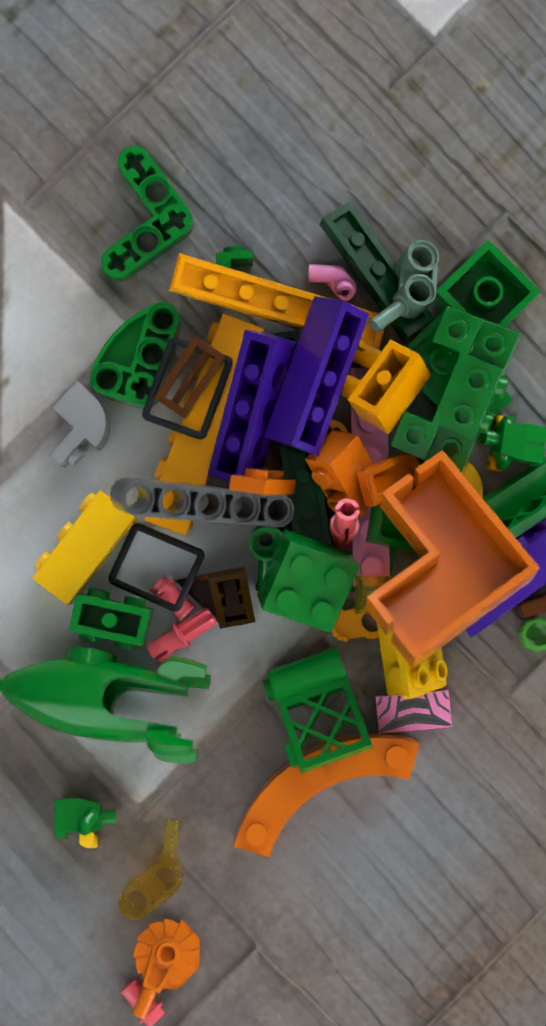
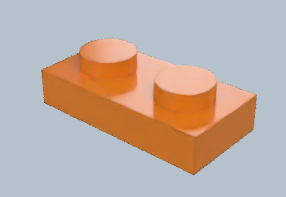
M246 468L245 475H231L229 490L260 495H289L295 493L296 480L283 478L284 471Z

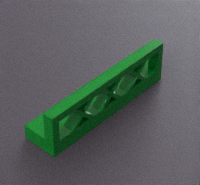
M546 456L543 459V464L529 466L483 497L484 501L515 538L546 518Z

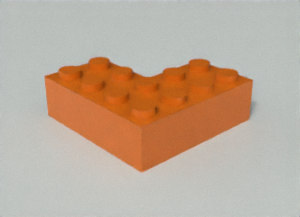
M441 450L415 469L414 478L407 474L382 492L381 509L419 555L420 559L367 596L366 609L386 635L393 631L391 642L410 667L414 668L531 582L540 567L446 453Z

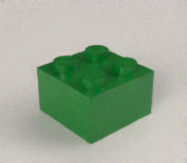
M488 239L436 291V297L432 302L441 311L445 310L446 306H450L506 327L541 291Z
M284 529L257 597L264 611L331 633L360 565L351 552Z

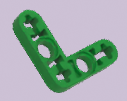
M139 146L125 148L119 155L118 166L122 176L152 217L103 253L101 266L105 274L116 282L131 278L187 238L193 229V217L190 210L148 152ZM133 157L136 161L143 159L140 163L147 176L143 181L134 168L127 170L130 166L128 162L130 158ZM159 184L166 189V195L163 200L152 202L147 199L146 191L151 185ZM175 214L178 218L185 216L183 219L184 227L180 230L176 226L171 227L166 231L170 239L164 241L161 232L155 226L161 224L164 230L170 226V217ZM144 234H152L158 239L157 247L151 252H144L138 248V240ZM131 244L140 260L135 262L133 256H131L124 262L126 267L124 271L120 272L117 268L110 270L113 266L111 259L115 256L120 260L124 259L130 254L126 247Z

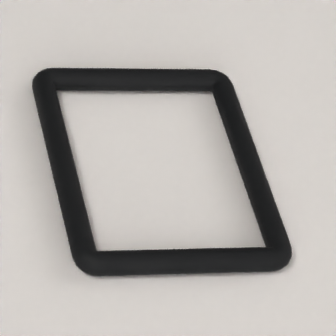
M173 337L169 339L143 408L142 416L151 423L196 439H204L210 428L233 362L229 356L224 361L225 365L200 432L151 415L150 411L155 400L154 397L158 392L174 345L187 348L190 343ZM198 347L195 352L202 354L204 350Z
M136 523L132 525L109 574L108 581L120 589L170 611L177 612L184 604L204 560L205 553L198 547ZM137 531L197 555L175 604L116 579Z

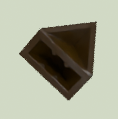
M245 566L197 575L188 594L201 607L211 610L216 621L219 623L220 629L256 622ZM187 578L175 581L183 588Z

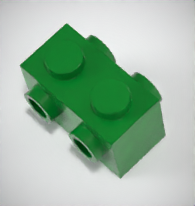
M89 588L88 594H76L68 631L79 633L78 639L93 643H100L101 638L115 641L114 647L136 651L137 646L142 647L146 645L154 608L145 607L147 600L132 596H125L124 602L109 599L111 592Z

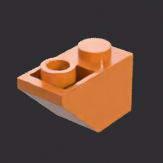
M332 430L325 437L319 455L309 454L305 460L312 471L313 480L321 487L327 498L328 507L336 513L335 508L340 500L345 498L352 499L359 505L358 510H360V514L357 519H361L365 515L366 507L356 471L371 465L372 461L358 435Z

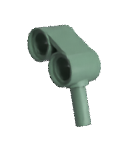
M426 240L414 241L397 260L395 269L399 277V288L394 294L393 303L369 321L370 327L375 332H380L400 316L404 318L419 316L435 299L439 255L436 247L431 242ZM412 258L420 262L422 267L416 265ZM409 292L414 293L419 301L414 300Z

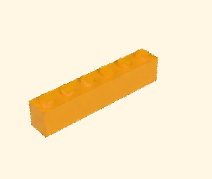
M224 313L220 322L213 321L206 341L210 342L211 346L222 354L229 356L233 363L210 428L204 439H196L171 430L167 443L171 444L172 448L168 458L161 457L154 475L155 478H158L160 481L208 485L211 477L208 475L244 332L245 330L264 332V328ZM209 357L197 375L198 380L194 390L215 360L214 358ZM225 362L187 419L183 418L179 425L198 432L201 431ZM188 389L181 404L182 408L194 390ZM172 491L167 492L163 498L165 509L173 503L174 495ZM202 496V497L200 498V500H199V506H200V503H201V501H202L203 496ZM144 518L145 521L187 537L194 522L192 520Z

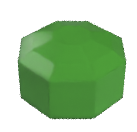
M535 615L522 620L516 632L521 646L536 653L546 650V619Z

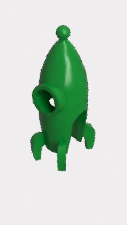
M72 646L66 648L64 658L34 663L17 669L6 675L5 678L0 679V692H2L7 701L20 712L47 728L73 736L98 740L146 742L153 755L160 761L167 763L184 764L196 763L198 749H193V740L181 738V733H178L177 727L113 715L117 699L127 691L188 697L189 688L209 689L211 675L206 674L207 665L191 659L170 657L161 663L158 672L138 666L116 662L117 657L106 651Z

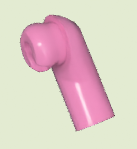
M309 264L308 282L327 283L340 300L348 301L353 298L357 289L356 283L342 266Z

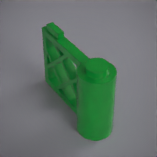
M336 646L267 670L268 678L262 680L269 701L277 700L291 741L290 744L284 745L292 768L299 766L301 773H305L373 748ZM344 690L348 701L341 714L324 707L329 695ZM304 705L314 711L305 727L292 721L288 710ZM350 710L352 711L355 720L347 717ZM320 713L338 720L330 737L312 730ZM345 723L357 728L362 740L345 745L336 741V738ZM295 730L302 732L299 740L297 738ZM308 736L326 743L319 756L305 760L302 748ZM332 746L338 748L333 751H330Z

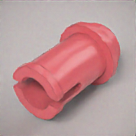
M165 575L149 590L153 595L173 604L176 603L181 592L172 583L175 579L172 577L169 580ZM186 597L179 611L170 612L180 622L196 604Z
M139 976L135 977L119 992L132 1008H134L143 988ZM154 999L145 1020L140 1018L138 1020L139 1024L144 1023L146 1026H152L165 1014L161 1008L163 1006L162 1001L157 1003Z

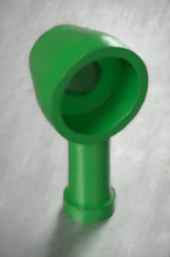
M256 526L250 533L249 548L253 556L258 559L256 591L260 589L283 533L278 527ZM264 533L272 535L271 539L267 542L259 540V537Z

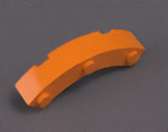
M371 732L368 734L373 748L305 773H301L299 766L292 768L288 760L268 778L267 782L250 801L239 823L233 847L270 857L274 843L282 828L297 809L311 797L336 783L363 776H391L409 780L420 743L413 737L400 734ZM360 734L344 735L336 738V741L345 745L362 740ZM320 742L303 750L305 760L319 756L326 743ZM332 746L330 751H333L338 748Z

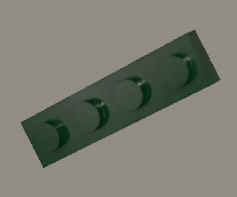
M350 201L325 216L319 225L379 309L383 311L393 303L394 294L399 288V277L395 269L396 263ZM409 292L414 300L419 301L414 293ZM426 308L415 318L400 316L390 324L402 341H405L429 325L435 318L429 309Z

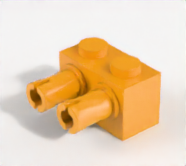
M391 339L382 351L369 345L366 341L360 340L358 348L362 350H356L353 362L369 370L362 380L348 374L340 395L348 398L347 400L360 419L390 434L431 374L420 354Z

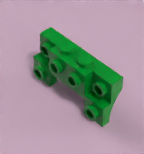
M446 306L433 342L458 351L460 355L433 421L412 412L404 411L391 446L423 460L430 459L443 450L460 472H464L480 433L486 435L492 424L495 414L489 411L494 399L501 400L505 393L509 379L504 377L521 337V333Z

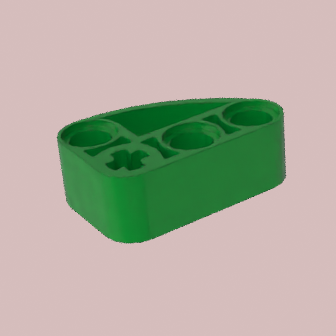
M168 302L154 303L126 320L110 336L99 352L90 373L91 386L100 396L136 408H144L148 395L145 394L144 399H140L135 389L137 386L142 388L143 383H147L151 389L160 362L154 365L146 363L144 356L151 348H159L164 354L169 339L179 337L181 320L177 309ZM165 313L173 316V323L169 328L158 329L154 326L155 319L160 314ZM174 345L159 389L167 378L176 345ZM108 372L117 374V383L113 388L106 390L100 387L99 383L102 375ZM155 399V400H154V403H153V405H152V408H153L156 404H158L159 401H157V400Z

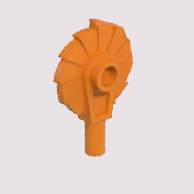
M163 918V921L150 923L147 925L148 928L143 930L136 938L138 941L132 957H135L138 974L141 973L143 976L141 983L143 988L131 1014L145 1020L156 993H160L162 989L180 988L199 968L200 939L182 919H180L179 923Z

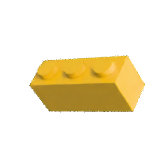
M99 490L96 495L91 492L83 500L78 508L82 512L74 524L69 521L64 525L56 537L60 541L52 553L45 551L33 567L37 572L32 579L66 605H72L75 602L76 594L82 593L131 529L132 525L138 520L137 516L125 513L114 507L110 496L102 490Z

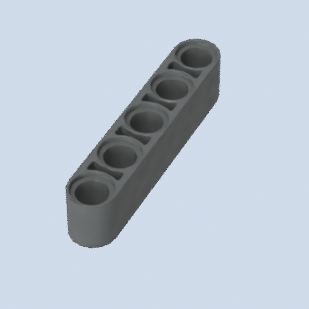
M121 478L114 483L110 491V500L114 507L125 513L141 517L283 527L291 521L294 515L293 502L286 495H260L229 490V487ZM136 487L138 491L137 501L133 505L128 506L126 495L130 489ZM172 491L174 495L173 503L165 509L163 498L167 492ZM207 494L208 505L205 510L200 511L199 500L203 495ZM241 497L242 508L235 514L234 503ZM274 501L276 508L274 513L269 516L268 507Z

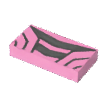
M447 689L434 690L413 699H404L403 695L375 696L379 734L452 727L449 690Z

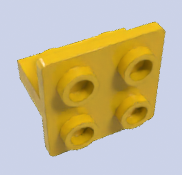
M377 624L387 696L403 695L404 699H413L446 686L447 666L443 661L441 648L417 666L411 668L391 642L393 631L386 635Z

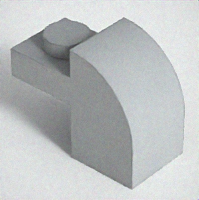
M77 381L52 407L74 427L49 454L51 458L65 468L69 463L72 466L76 465L88 451L85 446L89 442L101 451L107 442L110 432V421L106 409L96 397Z

